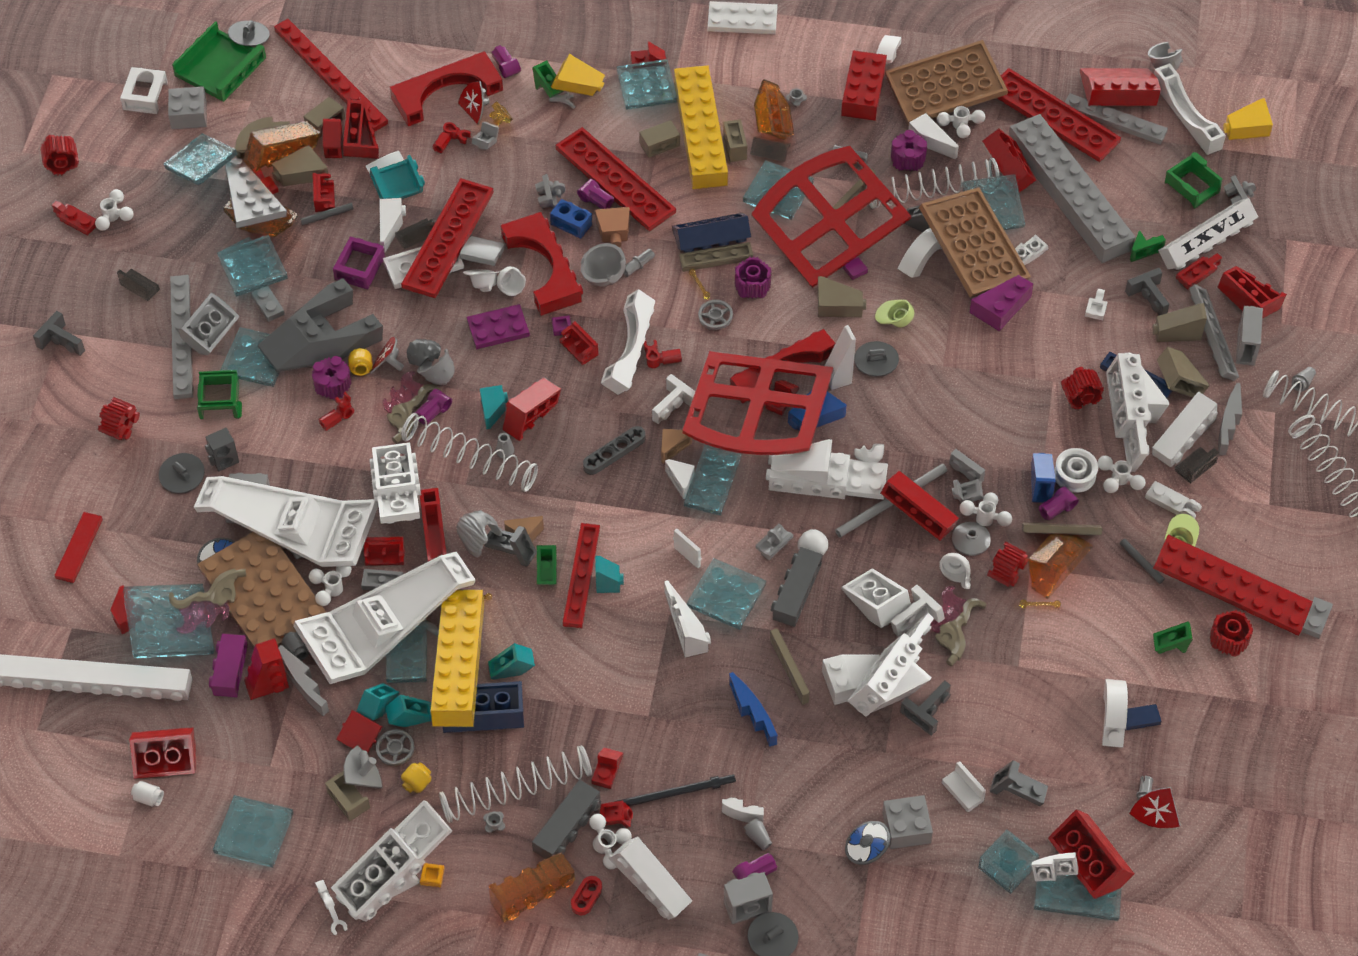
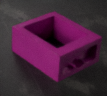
M350 236L333 267L334 280L338 281L344 278L348 284L368 290L383 262V258H385L384 246ZM353 250L373 256L365 272L345 266Z

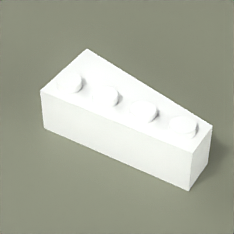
M1198 391L1152 447V455L1169 467H1172L1175 463L1177 464L1182 459L1183 454L1192 447L1194 442L1217 419V403Z

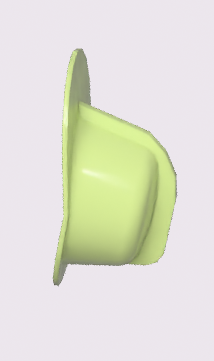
M1188 514L1176 515L1168 525L1165 539L1167 535H1171L1195 547L1199 535L1198 522Z

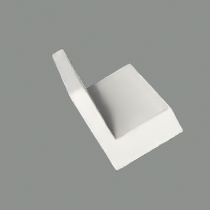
M959 761L956 763L955 771L942 779V784L967 812H970L984 802L986 790Z

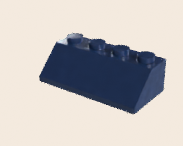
M743 213L672 225L677 247L679 250H683L684 253L692 252L697 247L709 249L712 248L713 244H718L719 246L729 245V241L736 240V243L745 242L747 238L751 237L749 219Z
M522 681L477 684L473 727H443V733L524 728Z

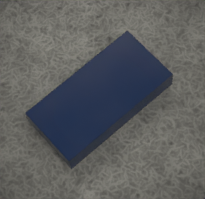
M1157 705L1128 708L1125 731L1161 725L1162 721Z

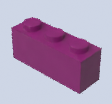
M222 634L221 640L217 641L216 653L218 654L217 658L213 659L212 664L214 673L213 676L209 677V688L212 689L214 696L238 697L248 648L245 635Z

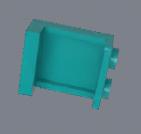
M408 155L403 161L380 169L377 166L370 168V177L380 199L401 198L402 200L423 192L425 181L423 176L418 174V164L415 159L412 160L411 155Z

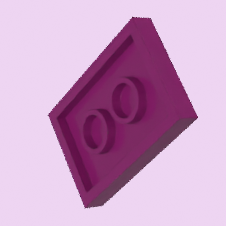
M520 304L466 317L476 350L530 337Z

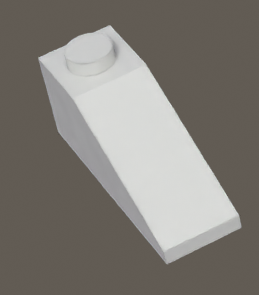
M926 113L909 122L908 130H913L916 135L922 136L927 141L928 149L953 159L958 157L959 146Z
M401 198L380 199V245L384 246V252L387 251L402 226L403 216H406V206L402 205Z

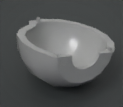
M598 244L590 248L583 255L580 262L581 273L593 285H612L624 273L626 266L625 255L622 249L615 244Z

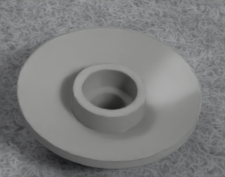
M976 522L962 523L952 533V543L962 554L969 556L980 555L990 546L991 537L989 531Z

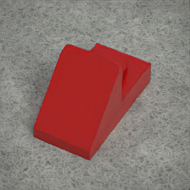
M648 41V50L631 51L632 69L667 66L665 51Z
M779 380L775 382L774 391L796 394L799 390V386L788 381ZM765 405L766 409L781 416L787 409L786 406Z
M604 747L597 756L598 763L591 783L611 789L624 753Z

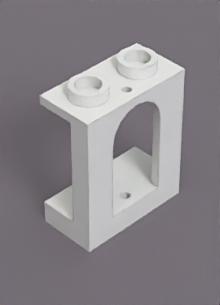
M131 67L120 97L123 110L157 114L159 110L157 100L163 84H168L165 71ZM136 81L152 83L148 96L132 94Z

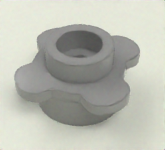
M798 88L792 89L790 95L786 96V100L791 101L794 106H799L802 101L807 99L803 91Z
M493 811L484 815L486 832L491 833L493 830L503 831L505 829L502 812Z

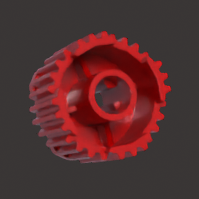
M49 135L45 138L44 144H41L40 151L42 164L47 170L52 172L53 175L57 174L59 176L61 174L63 176L66 171L78 167L77 147L71 136L62 137L61 135L59 137L57 135L55 137L54 135Z
M1078 367L1073 370V374L1061 381L1066 398L1074 409H1082V405H1089V403H1092V405L1097 404V402L1103 399L1101 394H1103L1104 387L1097 372L1093 369L1087 370L1083 367Z
M113 397L110 404L103 405L99 413L102 421L100 422L101 425H98L97 430L118 440H128L132 433L131 428L139 420L140 413L136 412L135 405Z
M1005 541L1003 544L1004 549H999L993 558L994 567L992 571H988L987 576L1007 587L1010 585L1014 587L1019 579L1018 572L1020 569H1025L1029 560L1027 559V552Z
M1235 609V611H1230V613L1226 611V613L1222 612V614L1216 615L1210 631V644L1212 648L1218 649L1219 652L1222 651V654L1226 653L1228 655L1229 653L1233 657L1239 656L1241 652H1244V649H1247L1253 634V628L1250 620L1247 621L1248 618L1245 616V613L1238 612Z

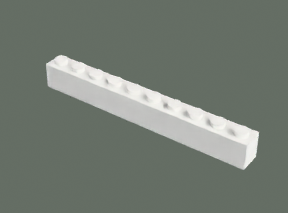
M0 654V687H28L35 690L52 689L57 692L66 690L74 693L91 692L96 695L104 693L114 696L129 695L135 698L151 697L153 699L166 698L181 701L188 700L193 680L190 669Z

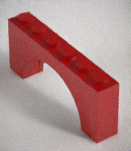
M483 51L390 86L392 101L409 127L424 121L422 106L425 100L440 88L455 84L468 85L472 82L481 81L482 88L486 90L485 94L490 96L503 91V81L490 58Z
M541 212L500 225L501 237L507 249L521 247L537 251L550 262L553 268L549 281L540 289L533 291L534 303L541 316L582 302L583 288L581 284H577L576 274L573 270H570L568 258L563 256L562 247L556 243V235L554 231H550L549 221L543 217Z

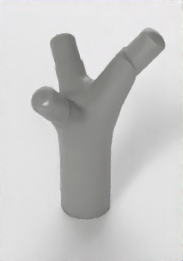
M569 92L549 98L550 102H562L570 105L573 109L576 107L568 100L574 97Z

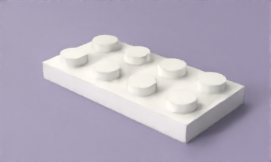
M709 2L708 31L776 34L777 4Z
M421 247L383 258V263L394 289L402 287L401 283ZM460 255L450 273L464 269Z

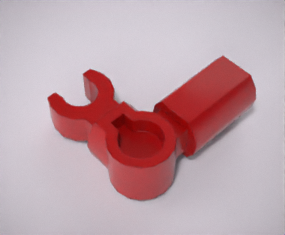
M447 122L443 125V132L440 133L434 142L433 150L443 153L451 139H458L460 143L466 144L467 138L465 137L470 138L471 132L465 129L460 130L454 123Z
M653 340L654 344L652 346H648L646 341L643 344L649 368H657L661 363L665 365L682 362L680 349L659 353L656 340Z
M344 392L342 399L335 398V402L338 404L336 410L333 409L318 419L319 424L325 431L341 422L342 418L348 419L354 414L355 410L350 403L351 397L347 392Z

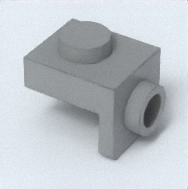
M483 122L481 132L472 138V144L480 149H489L497 143L499 127Z
M979 479L960 484L958 480L953 481L954 488H952V494L960 503L965 500L973 502L984 498L982 483Z

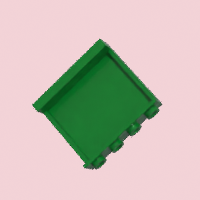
M215 21L173 62L172 67L175 77L194 87L204 86L207 94L224 102L266 59L264 46L260 44L253 48L233 42L228 34L219 30L218 23Z

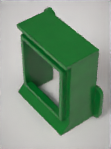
M1193 152L1189 157L1167 170L1165 184L1168 183L1191 202L1194 209L1220 192L1223 179L1206 166L1207 160L1196 152ZM1192 172L1210 187L1199 194L1197 190L1188 183H1185L1181 178Z
M237 370L200 371L197 392L199 418L204 419V410L232 409L234 418H241L242 402L238 401L239 378ZM231 384V400L205 401V385Z

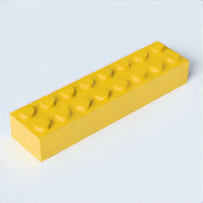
M709 65L674 69V85L692 189L728 186V169Z
M456 590L442 603L431 701L432 726L473 727L484 615L483 590Z

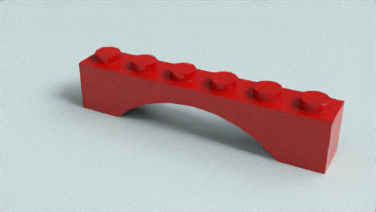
M822 329L818 332H813L803 340H798L788 348H783L778 353L766 357V359L797 363H821L829 358L836 343ZM748 368L742 372L735 373L730 378V385L754 388L761 370Z
M438 488L423 489L420 495L428 562L447 554Z

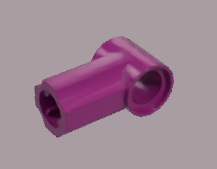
M496 46L491 53L499 66L503 78L520 73L521 67L518 60L511 57L505 46Z
M589 179L577 190V194L582 201H590L601 209H610L614 202V197L600 189L599 184L593 179Z
M434 389L429 394L427 401L415 413L419 417L424 416L427 424H429L440 412L444 413L450 408L452 398L439 389ZM419 418V422L425 425V420Z
M1063 486L1056 491L1051 499L1041 504L1038 510L1045 520H1051L1063 511H1071L1076 507L1079 499L1066 486Z
M767 853L750 863L747 861L740 863L732 872L738 880L746 878L752 873L759 874L765 872L767 876L777 870V865L773 856Z

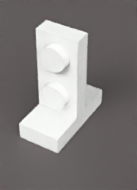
M672 374L666 378V389L671 393L652 409V420L657 424L662 420H666L675 408H679L683 402L691 406L695 394L692 388Z
M918 585L911 589L915 602L891 620L893 632L898 637L927 613L938 623L945 619L942 606Z

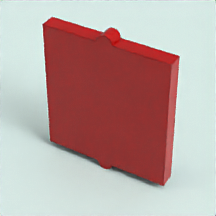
M352 710L346 722L342 723L343 727L336 740L352 749L359 746L363 751L369 753L373 743L377 742L376 738L383 726Z

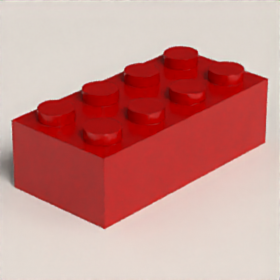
M853 50L842 100L841 116L876 121L886 71L887 55Z

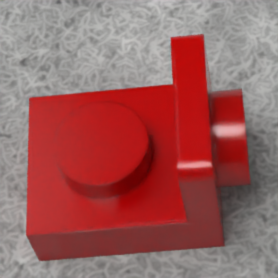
M623 800L600 805V814L606 819L605 826L621 823L626 828L631 827L633 811Z

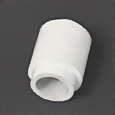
M139 781L138 784H134L131 795H133L134 801L153 807L154 805L159 806L161 804L164 791L160 790L158 786Z

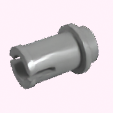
M1144 776L1140 777V787L1136 794L1138 800L1152 791V777L1145 776V781Z

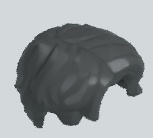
M416 339L410 342L407 348L408 361L416 366H422L426 359L432 362L434 359L439 358L441 346L432 340Z

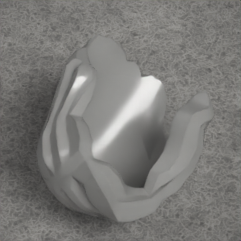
M482 510L464 514L463 517L459 518L456 526L457 534L467 551L477 558L482 554L481 549H483V545L488 541V536L485 532L486 525L490 527L494 534L502 536V529L498 527L494 518Z

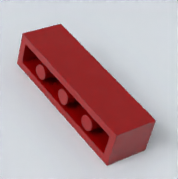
M901 471L894 474L880 492L881 495L939 541L952 531L959 517Z

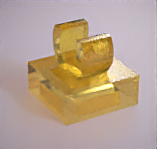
M496 101L491 105L495 111H492L489 116L495 119L493 122L496 125H500L503 120L506 123H510L513 120L507 109Z

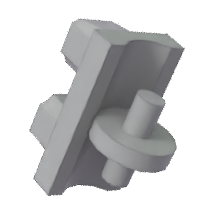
M545 174L542 176L543 181L535 184L539 195L546 193V195L538 197V201L542 208L551 206L554 209L558 204L556 196L560 198L566 188L559 181H554V183L549 181L548 175Z
M1236 175L1230 177L1232 182L1223 186L1228 197L1237 193L1238 196L1230 199L1232 204L1239 200L1247 199L1248 195L1250 198L1253 197V192L1256 190L1255 184L1248 183L1247 181L1242 183V187Z
M778 524L773 529H770L767 535L756 544V549L766 559L771 560L793 538L794 534L785 530L781 524Z

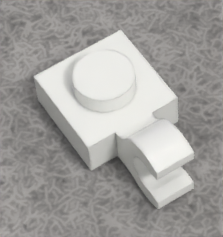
M1098 289L1095 299L1089 298L1085 317L1103 321L1108 303L1103 301L1105 290Z

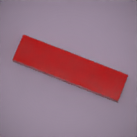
M83 512L56 570L55 579L70 583L75 582L103 521L102 516Z

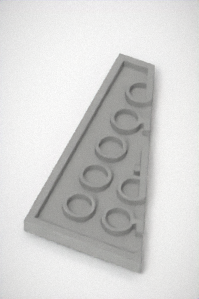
M233 159L225 162L236 228L287 217V210L242 159Z

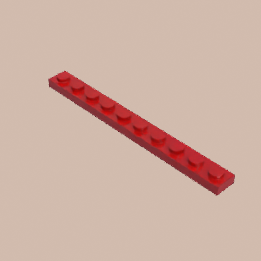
M289 19L274 26L275 32L346 104L347 100L366 102L374 132L388 125V119Z

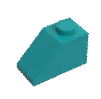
M502 385L480 388L486 430L491 429L506 411L505 403L508 402L507 392H503Z
M595 556L596 592L620 593V585H624V573H620V566L601 556Z
M514 643L489 660L488 666L491 679L520 676L533 668L535 663L532 649Z
M385 683L366 689L363 692L356 712L372 721L379 719L386 713L385 706L398 697L400 692Z
M400 694L385 706L388 722L391 725L409 727L432 721L431 702Z

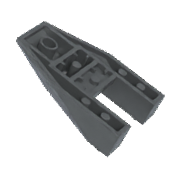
M342 278L327 285L259 343L258 349L277 372L310 367L315 362H321L320 360H324V358L328 359L330 357L331 359L334 356H338L343 359L348 357L354 349H365L382 341L383 325L372 314L335 331L324 317L353 305V289Z

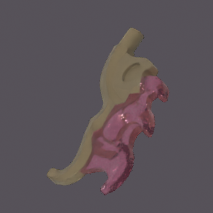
M415 371L407 372L402 376L399 390H395L394 386H392L390 390L391 402H387L386 398L383 400V407L388 412V421L398 429V433L392 438L396 444L402 440L403 426L413 410L420 407L429 392L434 389L441 391L436 385H423L413 381L412 376L415 375ZM412 417V419L410 420V422H409V424H408V426H407V428H406V432H407L409 426L411 425V423L414 421L413 417ZM414 424L411 426V428H410V430H409V432H408V434H407V437H408V435L411 433Z
M235 568L228 570L215 579L208 592L203 593L199 591L184 600H176L174 594L170 592L169 600L171 605L178 609L184 618L183 626L177 627L176 630L183 634L191 633L202 621H206L205 627L209 628L219 614L223 615L222 621L227 619L230 612L227 602L234 603L236 596L234 582L239 577H246V570H235Z
M948 586L942 592V608L945 619L940 623L937 621L930 623L931 630L937 633L935 635L936 640L951 652V656L946 661L949 666H953L957 660L960 661L964 653L965 638L961 627L966 626L971 610L975 606H979L982 609L986 608V603L979 599L972 598L966 600L956 597L952 592L955 586Z

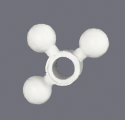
M964 106L956 107L954 114L951 116L946 112H941L937 116V123L941 126H946L952 122L960 138H967L970 135L969 120L976 124H980L985 120V113L982 110H975L970 114L969 109Z
M115 189L110 192L109 198L101 201L100 208L103 216L98 217L95 221L97 229L101 231L107 230L110 222L117 220L119 217L123 221H129L133 218L134 213L131 208H117V204L121 203L124 199L122 191Z
M1104 455L1098 459V467L1101 470L1113 471L1112 478L1106 479L1103 484L1106 492L1114 493L1118 490L1119 485H1125L1128 481H1130L1131 487L1135 490L1144 488L1146 483L1144 477L1141 475H1131V465L1127 461L1120 460L1114 465L1113 460L1109 456Z
M994 493L985 494L983 501L979 503L978 507H975L974 503L969 500H965L960 504V512L966 516L973 513L977 514L976 522L981 526H990L994 519L1003 527L1009 526L1012 522V515L1009 512L995 513L998 497Z
M336 566V571H330L325 576L324 572L320 569L310 571L309 580L313 584H320L321 582L325 584V590L319 591L315 596V601L318 605H328L331 601V596L336 597L343 592L342 577L350 575L351 566Z
M594 814L589 821L591 828L597 830L598 833L593 840V848L598 853H605L603 864L606 868L615 869L617 867L608 859L613 854L611 848L616 842L623 845L626 841L631 840L632 834L627 828L618 829L616 834L611 830H604L606 825L605 817L601 814ZM601 838L606 839L608 841V845H604L601 842Z

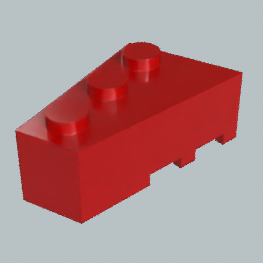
M347 100L343 156L379 159V148L366 102Z
M998 128L982 140L992 158L996 160L999 170L1006 178V184L1010 189L1014 188L1020 193L1036 181L1019 145L1013 138Z
M1237 266L1223 272L1217 288L1242 311L1244 306L1263 308V319L1281 309L1287 295L1286 293H1278L1271 289L1270 284H1262L1255 280L1256 277Z
M542 378L538 382H534L526 390H522L516 397L509 399L506 404L507 410L502 430L518 441H521L523 433L528 428L532 429L535 426L534 422L539 417L543 418L558 403L561 388Z
M276 639L255 644L251 657L252 664L248 666V676L244 679L250 700L271 693H279L289 688Z

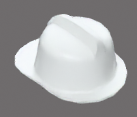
M482 269L463 272V274L470 276L473 287L480 289L482 292L491 291L492 287L497 283V273H499Z

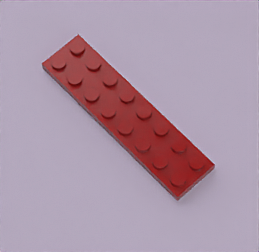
M1008 68L1000 75L1008 90V94L997 99L1027 118L1041 114L1059 138L1099 163L1120 143V136L1012 69Z
M583 127L555 145L556 150L589 179L595 180L599 184L600 189L614 197V201L622 208L629 207L630 215L649 232L676 213V208Z
M460 178L402 281L401 286L403 289L431 298L437 297L464 244L467 242L494 193L492 187Z
M1167 535L1153 567L1157 571L1297 636L1300 635L1313 603V601L1171 535Z

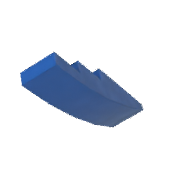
M733 672L729 673V685L741 717L749 715L755 732L763 730L769 747L777 745L778 735L764 707L739 677Z

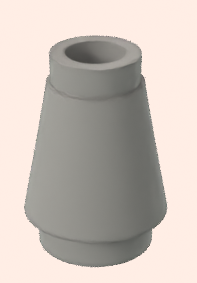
M1307 367L1293 376L1292 386L1296 382L1301 381V392L1307 390L1316 375L1315 369ZM1300 383L1294 387L1296 391H1299Z
M501 433L498 436L496 450L502 449L505 459L513 455L515 449L510 436L507 433ZM496 452V454L503 459V452Z
M758 818L750 821L744 827L746 830L745 834L762 850L772 845L763 822L759 821Z

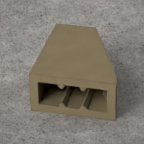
M309 145L272 164V175L283 186L313 182V173H328L327 166Z
M818 276V317H862L863 310H866V299H863V291Z
M1204 303L1157 316L1155 324L1152 325V333L1156 335L1157 342L1201 340L1207 320Z
M1167 346L1157 361L1168 389L1190 397H1194L1198 391L1203 394L1209 387L1207 381L1182 351Z

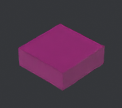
M859 257L854 258L843 266V269L852 280L868 273V268Z
M570 315L551 318L554 336L562 335L561 332L571 325Z

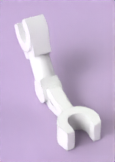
M324 880L316 882L318 893L333 919L331 932L333 935L337 934L335 930L337 924H341L344 931L348 930L346 922L338 919L334 909L335 904Z

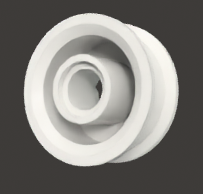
M1071 448L1063 451L1056 460L1054 470L1057 484L1060 487L1066 486L1073 493L1089 490L1094 485L1098 472L1096 458L1090 452L1080 448Z

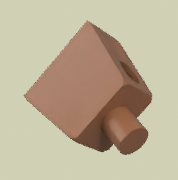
M630 208L595 210L596 225L602 242L621 247V242L628 240Z

